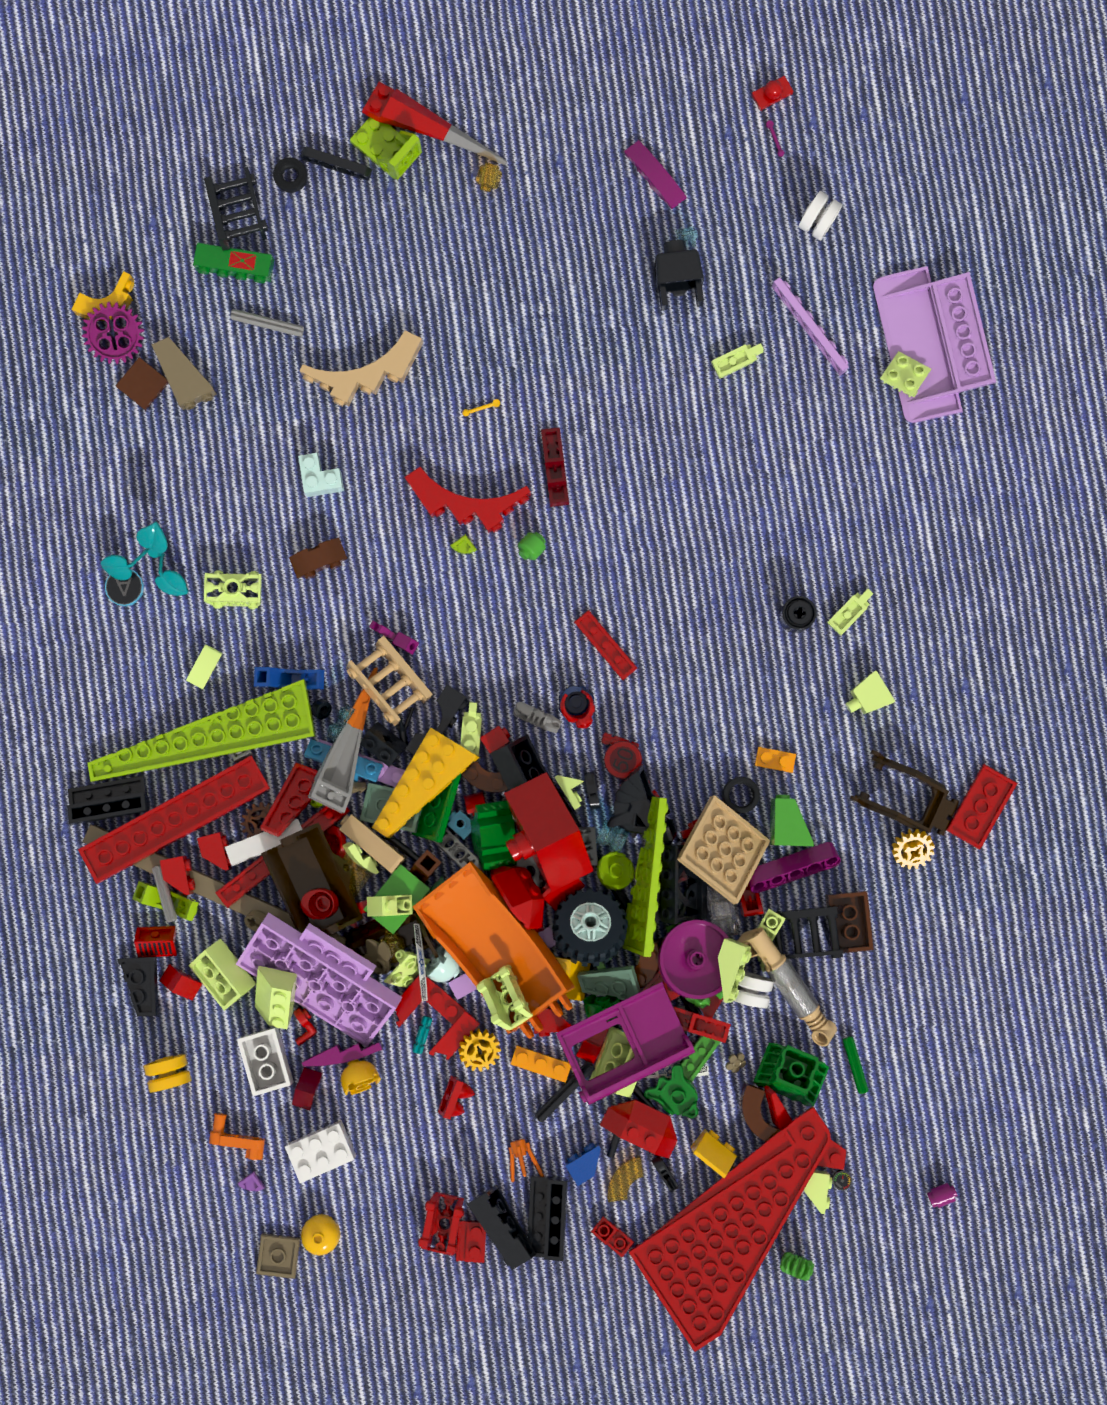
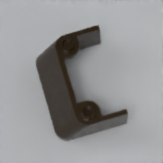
M413 910V914L407 917L394 934L374 919L353 929L346 937L349 948L360 956L368 954L366 948L367 939L375 940L379 944L383 941L386 942L391 954L411 944H414L416 948L413 924H419L423 950L430 948L434 957H439L431 934L415 910Z

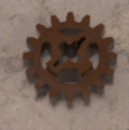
M260 802L259 807L256 804H252V810L246 809L248 815H242L245 822L240 823L245 826L242 832H248L246 838L264 832L261 830L260 824L255 820L265 819L271 808L270 803L264 807V803ZM263 810L259 816H252L255 812ZM250 823L254 826V833L250 828Z

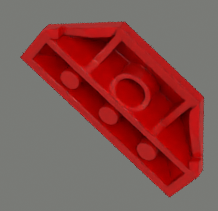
M514 865L491 869V879L511 912L518 920L524 923V927L527 930L540 929L543 922L544 897L541 894L540 888L533 881L531 873L526 867Z
M636 1099L615 1106H609L599 1124L621 1139L665 1158H670L677 1143V1137L670 1116Z

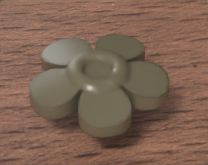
M738 1053L737 1056L735 1054L728 1057L730 1062H727L725 1065L726 1069L737 1073L740 1068L746 1065L745 1055L743 1053Z

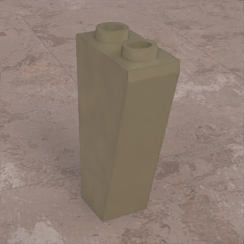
M169 337L151 344L182 410H191L196 407V404L202 401H211L214 398L213 396L217 395L214 388Z

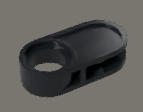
M586 772L584 777L590 809H600L594 772Z
M661 1156L653 1158L651 1161L670 1192L672 1193L675 1189L680 1188Z

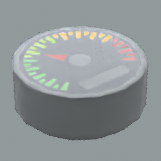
M838 1170L832 1176V1183L836 1189L844 1191L850 1188L852 1178L845 1170Z

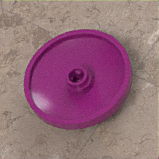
M703 920L686 921L673 927L662 940L658 952L659 970L668 987L678 995L689 999H705L722 991L718 955L724 939L729 938L727 934L715 924Z

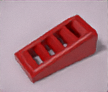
M766 1085L764 1090L772 1122L781 1130L792 1119L776 1092Z

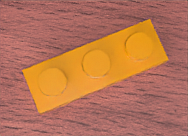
M516 1045L511 1060V1065L565 1083L571 1068L569 1062Z

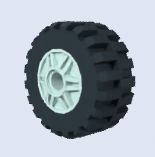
M586 888V892H582L581 889L576 890L574 896L570 893L565 897L566 902L561 900L558 909L555 910L552 927L553 940L556 941L557 949L562 950V955L565 958L569 956L574 964L577 961L582 962V966L587 967L588 963H592L593 967L599 966V962L605 964L610 961L611 957L615 958L618 955V951L624 945L628 927L626 912L624 909H621L622 904L618 900L613 901V895L610 893L607 895L603 894L604 890L598 889L597 892L592 891V888Z

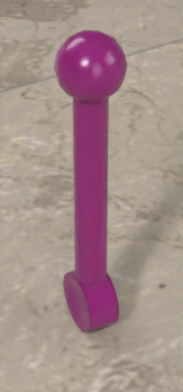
M769 120L766 123V127L770 129L778 149L777 155L782 157L785 152L781 149L773 129L774 123Z

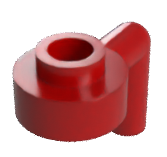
M299 1007L293 1013L307 1031L295 1039L298 1046L317 1033L316 1028L309 1020L312 1018L307 1009L304 1008L302 1010Z

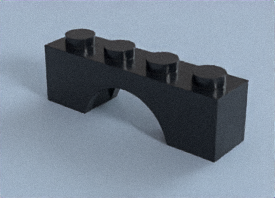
M449 685L445 686L436 700L442 710V719L435 730L446 737L445 732L448 727L452 729L457 721L455 716L459 711L463 712L468 704L466 702L467 697ZM415 733L405 750L415 755L426 734Z

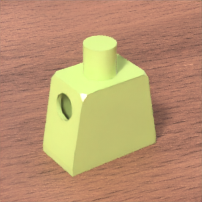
M874 671L850 691L854 699L845 703L850 713L860 708L862 713L866 714L896 701L878 672Z

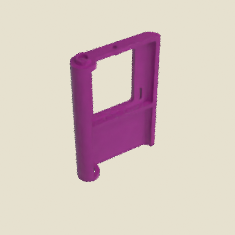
M663 982L556 1033L581 1088L579 1095L583 1103L587 1102L588 1105L695 1053L694 1047L685 1034L666 993ZM616 1024H620L634 1053V1058L591 1080H586L573 1054L572 1047Z

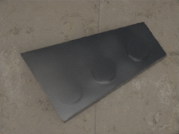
M157 957L118 958V963L121 965L124 973L123 978L130 990L129 995L137 1017L159 1015Z

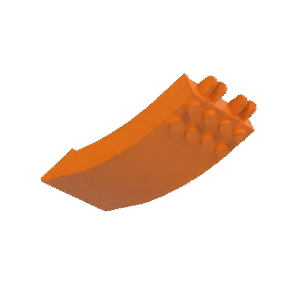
M472 861L413 906L433 939H436L452 956L475 986L483 979L497 973L503 966L511 965V970L514 976L517 977L516 981L525 1001L529 1004L528 1007L533 1016L514 1029L506 1030L508 1034L521 1028L527 1038L531 1039L534 1037V1032L531 1030L528 1022L530 1021L536 1031H542L543 1026L537 1015L549 1006L555 1015L561 1017L563 1011L557 1000H560L566 1010L573 1008L566 994L574 989L575 986L536 930H527L524 927V923L517 919L507 906L496 885ZM496 979L493 980L496 989L502 992V983ZM508 994V995H507V1001H508V1003H511V1002H512V999H511L510 995ZM510 1011L509 1018L513 1024L515 1022V1012Z

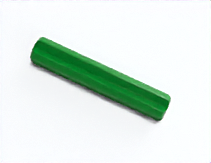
M852 1036L845 1037L843 1043L859 1094L867 1093L869 1089L854 1038Z

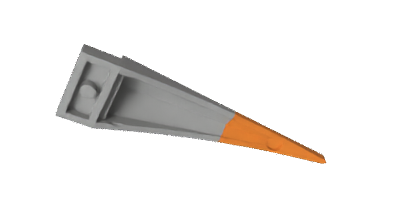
M377 667L372 670L368 680L377 674ZM364 689L360 692L319 768L308 798L339 813H345L352 795L358 753L371 698Z

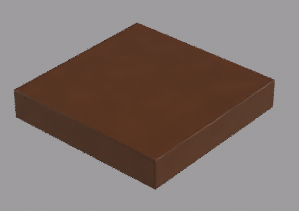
M139 357L115 386L146 411L168 385V380Z

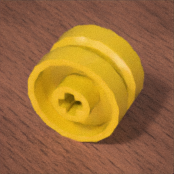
M186 1054L163 1057L143 1065L146 1076L158 1075V1077L147 1082L149 1093L170 1089L192 1081L190 1071H177V1069L183 1068L188 1064Z

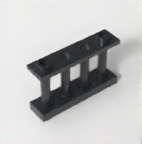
M248 166L244 167L245 178L222 184H214L211 176L204 178L218 240L223 251L229 250V241L239 236L260 231L263 240L267 239L265 232L268 231L266 220H262L254 185L257 184L254 173L250 174ZM245 185L249 186L250 193L223 200L221 198L218 199V195L221 194L220 192ZM252 200L254 208L229 215L222 214L221 210H224V207ZM256 216L258 222L257 224L231 231L225 228L230 222Z
M843 905L776 912L791 923L795 953L784 954L781 928L774 938L775 946L787 959L831 955V958H841L844 953L849 952L848 948L840 949L836 918H838L837 914L843 913ZM819 916H826V919H828L831 950H821L817 923ZM800 918H807V921L810 923L813 951L802 952L799 930Z

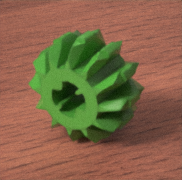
M785 1252L780 1262L782 1272L801 1280H809L814 1271V1263L811 1260L791 1252Z

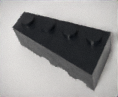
M497 1185L481 1193L467 1204L503 1256L506 1265L510 1266L512 1270L536 1255Z

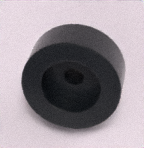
M319 699L312 703V714L322 720L330 715L332 706L325 699Z

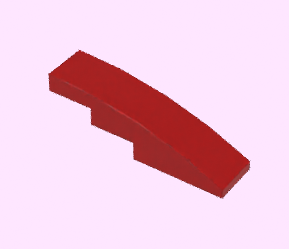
M673 1007L684 1031L726 1043L731 1024Z

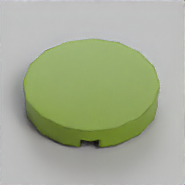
M617 851L609 852L601 857L598 862L597 876L606 888L615 891L622 890L632 882L634 867L631 860H628L625 854Z

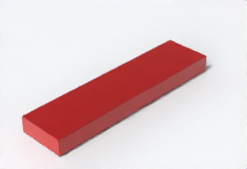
M589 610L574 621L575 625L622 681L637 669L635 664Z

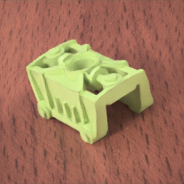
M216 570L214 573H205L204 602L212 605L215 609H220L222 606H240L255 610L261 604L262 574H259L257 571H251L246 574H223L220 570ZM208 579L215 581H223L225 583H219V585H214L213 583L208 582ZM244 581H258L256 583L251 584V586H247L246 583H242ZM231 582H235L238 585V589L234 593H230L227 589ZM215 589L223 592L218 597H207V593L213 592ZM247 590H251L257 593L258 597H245L241 592L246 593Z
M509 964L503 966L497 973L483 979L476 985L477 990L483 994L492 1015L490 1017L491 1022L506 1030L514 1029L533 1016V1013L529 1010V1004L525 1001L516 981L517 977L514 976L511 970L512 967ZM496 979L502 983V992L496 989L493 980ZM508 994L510 995V997H511V999H512V1002H511V1003H508V1001H507V995H508ZM510 1011L515 1012V1022L513 1024L509 1018Z

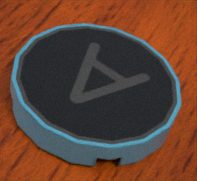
M133 570L131 577L127 580H118L109 575L105 583L106 595L119 606L127 607L134 605L143 595V579Z

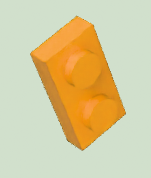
M758 747L754 766L793 773L796 754Z

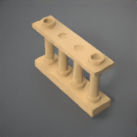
M382 636L375 645L376 651L357 665L352 660L349 661L346 669L348 675L352 679H356L381 709L386 721L396 726L401 720L398 716L399 713H402L417 700H421L423 704L426 703L433 694L385 636ZM380 656L385 657L388 660V665L368 680L361 671ZM392 671H397L401 676V680L380 695L374 688V685ZM405 685L409 686L413 690V694L396 708L392 709L386 700Z

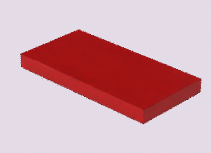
M983 764L946 831L980 850L1018 783Z

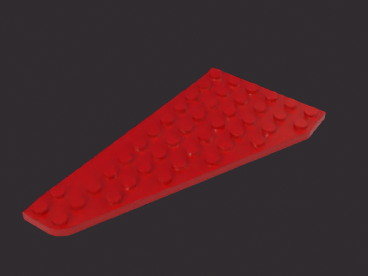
M814 1106L793 1119L730 1170L725 1178L719 1179L647 1239L629 1250V1254L694 1352L719 1337L724 1331L829 1147L831 1140L830 1131Z

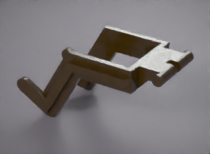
M871 750L870 754L873 755L871 761L874 762L873 768L882 771L884 766L912 777L930 787L932 797L922 819L914 821L895 810L868 800L870 795L862 791L859 796L851 795L849 799L859 806L889 817L914 831L919 829L920 834L923 831L930 833L932 828L935 827L938 829L937 834L944 836L950 823L947 817L948 815L953 816L959 801L953 798L951 801L947 800L946 797L949 791L940 782L916 769L890 760L881 753Z

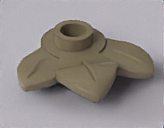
M367 939L366 948L368 954L362 957L376 965L375 973L379 975L387 974L391 970L389 961L391 951L389 946L384 941L379 944L375 940Z

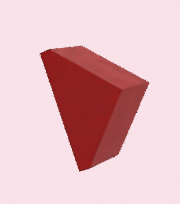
M748 884L739 900L741 916L764 914L759 893H753Z
M171 964L168 965L160 979V982L172 993L192 1001L202 986L200 981Z

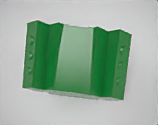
M507 800L475 805L474 819L470 820L474 853L479 857L483 871L496 869L501 866L517 865V861L513 860L505 843L510 839L512 840V835L515 834L514 820Z
M768 1043L753 1082L758 1087H765L767 1085L776 1093L786 1096L792 1101H799L804 1106L812 1107L816 1103L829 1067L819 1061L818 1057L789 1045L782 1046L776 1043Z

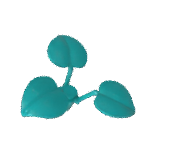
M157 521L141 528L137 532V541L145 550L134 561L127 564V560L120 555H110L101 561L102 568L110 576L118 580H127L132 575L130 568L146 553L152 558L160 557L158 570L160 576H157L155 579L158 588L166 594L173 596L189 593L186 582L179 573L171 570H166L164 573L162 571L164 552L167 550L168 543Z

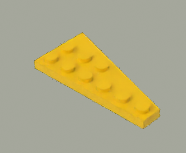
M430 728L372 828L385 837L391 838L413 815L420 812L423 806L431 802L452 783L453 779L460 773L462 774L473 761L475 762L480 757L435 729Z

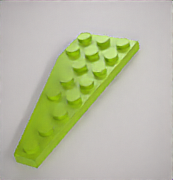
M653 796L647 818L650 825L643 835V838L646 839L645 847L640 848L634 874L637 882L634 887H631L630 892L633 895L632 903H628L626 909L628 927L623 945L624 949L643 957H651V952L654 950L653 932L656 930L655 913L658 911L657 893L660 891L661 853L664 851L665 814L668 812L667 798Z

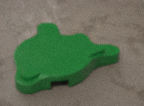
M679 1063L673 1065L670 1079L662 1075L658 1078L655 1087H648L645 1090L644 1095L647 1099L657 1101L671 1115H682L690 1119L698 1115L697 1089L684 1076L683 1066Z

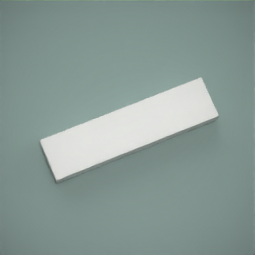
M294 820L279 837L262 832L226 846L225 849L231 865L234 866L260 856L261 853L280 845L279 840L302 830L299 820Z

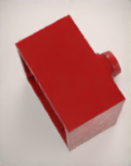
M547 772L504 793L519 831L512 835V840L510 839L505 842L514 861H518L522 857L524 860L532 857L551 892L593 872L580 830Z

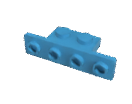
M310 740L304 757L323 763L331 746ZM358 756L354 782H358L360 777L377 782L383 765Z

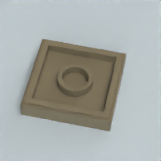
M262 1233L256 1274L295 1279L301 1238Z

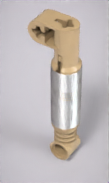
M762 927L744 932L737 941L751 946V958L755 956L760 957L765 964L767 974L771 977L799 1019L804 1020L809 1029H811L813 1041L822 1047L829 1045L837 1032V1027L832 1021L825 1018L820 1011L819 1003L787 957L779 952Z

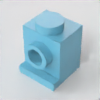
M461 810L458 813L454 811L449 816L450 822L447 825L462 839L466 840L472 833L471 819ZM459 820L464 821L463 827L457 826Z

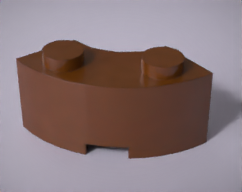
M340 538L321 542L314 548H306L290 556L289 559L297 579L302 577L310 579L315 577L319 571L340 567L341 562L345 561L347 556Z
M479 762L470 764L462 773L470 784L483 791L493 793L508 791L500 772H488L481 767Z
M662 938L653 940L654 950L651 952V957L640 955L639 963L634 967L640 989L647 985L659 972L658 952L663 940Z

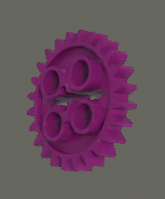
M108 301L107 307L100 303V310L93 307L95 314L88 312L87 315L90 319L83 320L88 324L81 328L87 331V333L82 334V337L88 339L84 342V345L90 344L91 347L88 352L94 350V358L100 355L101 362L108 358V364L112 362V359H115L116 364H119L120 359L125 363L127 361L126 356L133 359L132 351L137 354L139 353L136 346H143L139 342V340L145 339L143 335H140L145 329L139 328V325L143 322L136 321L138 314H131L133 308L128 311L125 310L126 304L120 308L118 302L112 306L111 302ZM109 316L113 317L114 331H118V334L115 336L117 350L113 346V335L108 333L112 329ZM117 318H124L127 325L125 327L118 326ZM100 319L105 320L107 328H99L97 321ZM120 337L128 338L129 345L122 346L119 342ZM103 338L109 340L110 347H102L100 340Z

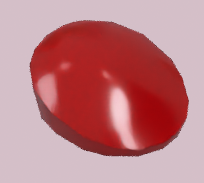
M331 826L324 835L332 852L343 859L346 852L342 846L346 844V837L339 830V827Z
M324 888L308 891L301 900L303 913L312 919L330 918L337 912L339 906L336 894Z

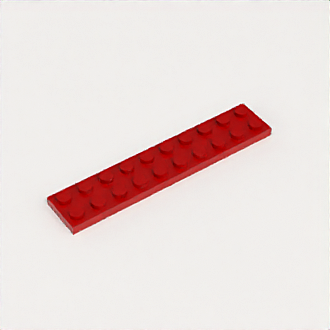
M251 755L81 847L78 851L95 883L99 884L271 789Z

